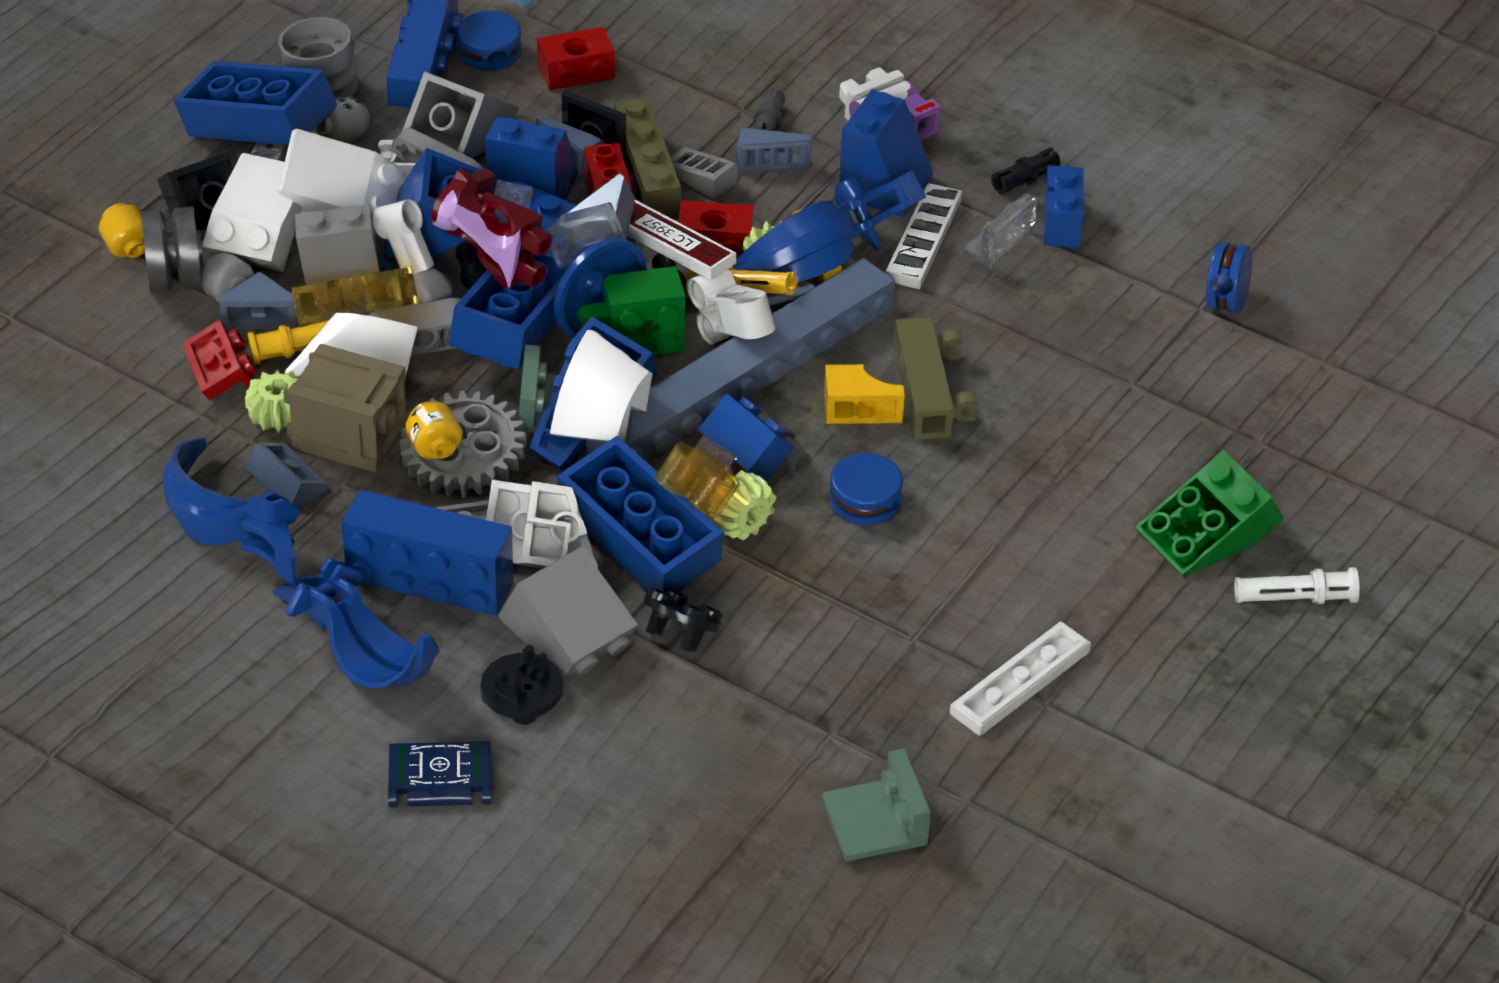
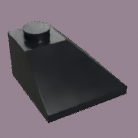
M565 90L562 93V123L590 133L603 140L604 144L619 143L626 165V114Z
M234 150L168 172L157 179L171 215L175 208L194 207L196 230H200L201 239L205 237L212 210L238 162Z

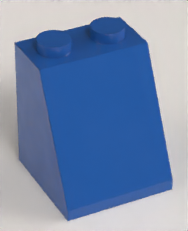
M872 89L842 129L839 183L856 176L863 193H867L914 170L924 189L933 176V170L905 99ZM892 189L867 202L866 206L883 211L899 203ZM911 206L895 213L894 215L904 218V216L907 214Z
M496 117L485 138L486 168L495 174L492 194L497 195L507 184L516 178L566 200L578 176L577 165L566 130L518 121L512 118Z
M426 148L400 186L396 202L411 199L418 204L423 216L420 231L431 258H434L466 240L452 236L432 224L431 212L437 197L455 177L457 170L463 169L472 174L481 169ZM385 239L383 254L396 259L389 240Z

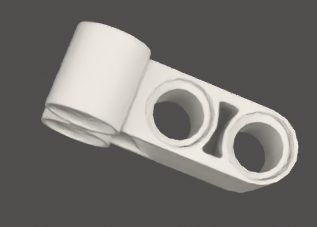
M728 269L713 280H709L702 275L688 280L687 290L689 297L700 312L697 316V326L702 338L708 344L713 345L732 336L756 339L775 331L776 327L766 292L737 285Z

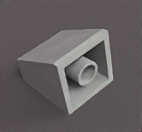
M424 71L402 132L406 128L415 129L470 158H474L486 151L485 138L496 117L515 119L519 107Z
M370 204L295 214L296 241L310 305L353 300L356 297L384 295L381 245L378 234L374 229Z
M583 547L576 549L517 583L498 615L501 621L523 642L533 646L537 655L541 652L545 653L547 659L559 668L563 679L575 671L579 675L585 674L599 663L598 658L607 652L614 656L623 651L631 644L632 641L629 637L638 626Z

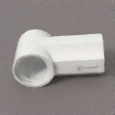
M411 199L377 207L373 213L374 229L381 238L389 240L402 274L405 277L428 270L434 265L420 231L423 223L421 209Z

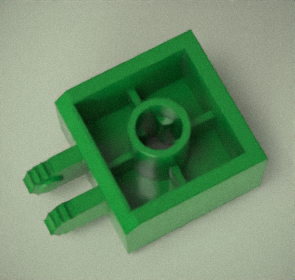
M676 266L611 274L603 281L604 302L586 304L579 307L577 320L582 325H579L578 332L591 317H594L653 353V356L684 352L685 293Z

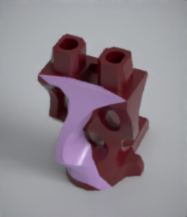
M484 168L472 174L463 169L457 170L455 177L442 190L433 205L431 212L432 224L452 236L466 239L475 246L478 258L503 288L510 289L520 282L534 287L543 282L547 267L534 259L535 255L541 257L548 252L553 236L540 228L542 216L526 207L492 194L495 174L489 169ZM495 210L502 212L506 216L508 222L505 223L504 221L500 220L497 217Z

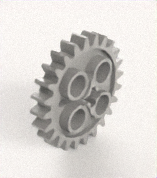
M461 391L458 399L454 400L448 393H445V402L443 404L450 407L463 431V439L459 447L447 458L428 460L419 456L406 433V427L401 429L403 439L399 440L403 466L407 467L409 477L417 476L418 486L420 487L430 483L431 493L437 492L441 487L445 488L446 497H450L456 489L460 490L461 496L464 498L467 496L468 489L474 488L478 495H482L483 485L487 484L491 488L492 480L497 478L509 481V470L518 471V460L525 459L524 448L527 447L523 420H518V412L516 410L509 411L508 402L506 401L496 405L495 395L489 396L485 401L481 400L480 391H477L472 398H467L465 392ZM433 398L430 399V402H438Z

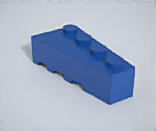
M407 0L409 4L407 17H402L399 42L395 43L386 77L388 105L411 108L424 71L438 77L447 74L448 55L454 54L457 28L463 20V13H458V0Z

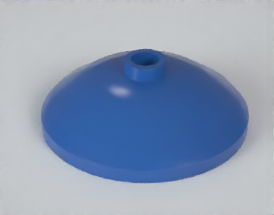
M623 238L606 239L586 248L569 264L558 283L554 299V317L562 332L572 339L578 334L579 325H582L577 320L579 307L586 304L604 302L603 281L609 275L647 270L645 257L636 245Z

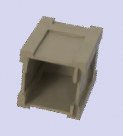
M320 343L314 353H309V363L297 381L289 389H284L283 391L284 403L290 405L291 423H287L286 426L287 436L291 437V448L377 473L384 457L399 436L401 429L406 427L405 423L408 418V412H406L405 367Z

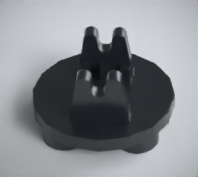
M651 587L643 600L646 605L653 609L646 628L647 633L661 635L668 620L675 619L682 622L681 628L686 629L680 648L687 652L689 650L695 652L705 631H719L722 624L720 621L723 616L721 611L703 604L700 605V608L687 604L689 597L676 590L667 588L664 592Z
M532 645L525 647L522 653L505 655L490 663L482 674L480 685L481 699L495 713L512 718L514 722L521 725L531 724L536 720L537 716H541L553 709L563 695V678L559 668L547 659L545 653L535 654Z

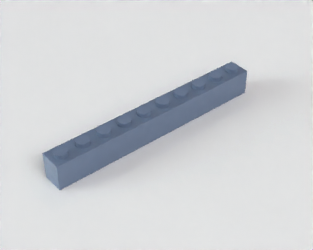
M865 258L846 268L772 314L776 327L774 332L756 339H744L735 336L651 387L646 412L630 410L625 443L645 461L667 451L670 446L686 436L694 434L726 393L738 401L743 396L750 399L755 393L771 383L779 381L784 375L795 368L805 365L819 353L832 348L837 342L853 332L859 331L864 325L880 315L888 313L893 308L895 280ZM586 440V456L606 442Z

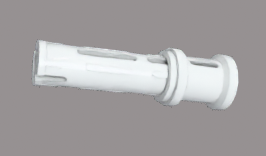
M1349 567L1345 572H1323L1322 569H1314V571L1310 572V575L1235 577L1234 593L1237 603L1311 599L1313 603L1324 604L1325 600L1348 599L1350 603H1357L1359 600V576L1356 567Z

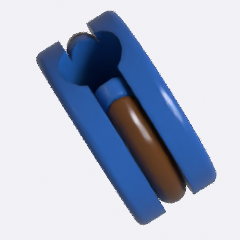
M480 11L467 16L458 25V55L469 67L482 71H496L511 66L519 59L521 55V28L512 16L499 11Z
M1219 242L1216 245L1209 266L1206 287V301L1210 309L1228 310L1233 313H1239L1243 309L1252 273V250L1250 246L1242 244L1238 246L1235 244L1231 245L1228 242Z
M858 453L847 456L840 460L831 472L830 505L838 516L848 522L858 525L883 523L891 519L901 506L902 473L895 463L881 455Z

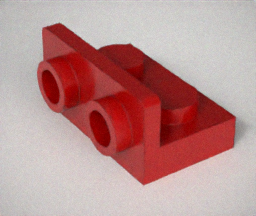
M220 319L182 343L201 392L209 401L241 380L249 388L250 380L255 379L253 374L257 372V368L248 354L243 352L247 348L245 340L237 329L234 328L230 331Z

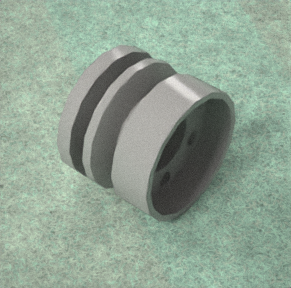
M311 17L295 22L280 34L278 46L283 66L323 69L335 99L352 97L358 90L359 77L356 71L357 64L353 58L354 45L352 33L348 25L333 18Z

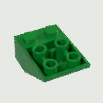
M1222 450L1140 521L1135 528L1185 578L1255 545L1277 526L1284 517L1273 497L1230 455Z

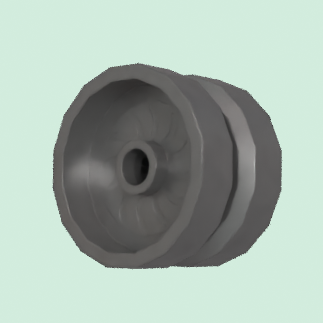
M194 207L174 209L172 213L173 232H166L165 217L160 210L142 211V230L150 293L170 290L172 286L170 267H177L179 284L183 289L201 288L200 264H204L200 230H196Z

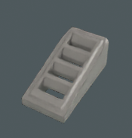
M686 147L670 157L678 180L712 200H715L737 184L738 165L730 160Z

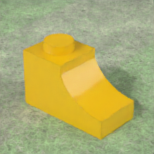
M863 364L825 365L824 401L826 424L903 423L904 385L889 384L873 378L866 373Z

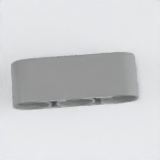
M448 298L379 310L368 316L417 326L411 356L455 349V347L449 346L454 307L461 299Z

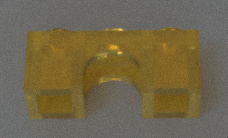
M412 266L292 288L298 325L330 320L335 313H370L419 303Z

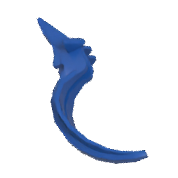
M914 170L867 193H863L856 176L850 177L846 181L835 185V204L833 201H820L785 219L746 249L736 259V264L732 267L735 270L794 272L797 277V283L814 278L835 269L847 261L855 248L852 239L858 235L874 249H880L882 245L873 227L882 220L926 198V195ZM893 189L899 203L871 216L866 203ZM851 210H853L858 220V223L856 224L854 223L852 216L849 212ZM751 281V283L769 284L768 281Z
M196 438L177 445L172 458L165 468L163 478L164 494L168 507L179 521L187 536L201 545H227L233 541L242 542V550L263 557L274 567L280 577L288 581L290 585H296L295 554L293 550L295 540L290 537L288 525L296 521L300 509L291 504L287 498L274 491H269L262 496L242 499L225 496L200 486L190 479L187 474L197 458L206 449V438Z
M328 558L320 569L321 574L299 575L296 577V585L292 586L287 582L273 590L275 596L288 603L286 608L288 616L295 617L305 612L315 621L320 629L323 630L327 627L330 633L331 649L340 670L353 683L367 688L386 687L391 684L405 686L427 674L434 658L440 653L438 645L429 632L419 637L416 646H414L382 623L363 604L361 595L356 586L362 583L361 572L351 568L347 563Z

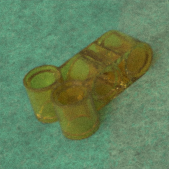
M705 435L702 436L695 448L684 443H676L655 475L657 482L673 494L687 497L697 510L712 518H718L740 486L738 479L728 471L736 455Z

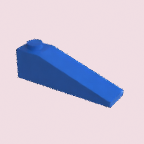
M594 317L587 321L569 343L560 375L556 376L553 384L554 390L549 404L543 410L529 447L532 453L560 470L586 448V440L558 437L550 434L565 374L587 330L598 332L601 334V337L613 346L621 349L632 360L653 373L651 383L657 377L652 352Z

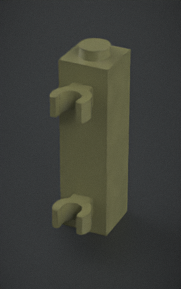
M932 317L895 319L893 349L901 385H904V399L914 440L952 437L953 418L961 422L976 420L974 406H977L978 402L975 392L963 391L955 396H951L942 357L947 360L961 358L959 345H953L962 344L961 332L958 329H949L940 335H936Z

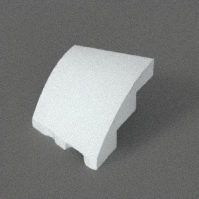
M335 313L296 360L285 370L284 374L293 371L295 377L299 378L309 363V353H314L320 343L404 366L405 373L407 374L418 327L378 317Z
M587 330L565 374L556 403L550 434L558 437L608 442L615 436H618L625 442L630 410L646 412L653 373L641 364L636 363L621 349L613 346L601 337V334L598 332Z
M492 480L486 520L512 526L514 565L545 568L576 549L583 547L598 568L572 487L532 481L531 486Z

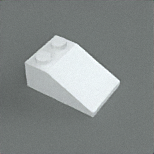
M295 129L291 133L278 193L308 211L370 204L373 215L377 207L396 203L403 168L375 151Z
M246 153L241 154L212 210L202 247L212 256L222 252L231 253L250 266L283 273L295 232V214L300 213L302 206L278 193L284 161Z

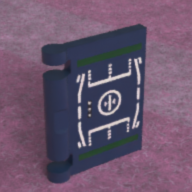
M490 741L389 744L388 807H397L398 794H407L408 806L472 805V792H481L482 804H491Z

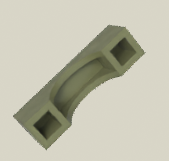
M649 98L614 102V109L626 114V157L629 156L632 164L637 201L675 221L678 220L681 203V185Z

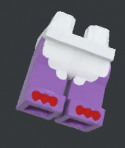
M878 67L866 75V83L859 85L853 79L840 84L839 98L845 104V118L848 121L873 89L905 99L920 140L938 133L941 106L934 99L924 100L916 92L914 86L909 81L904 80V75L899 70L886 73ZM918 123L923 124L924 128L918 130Z

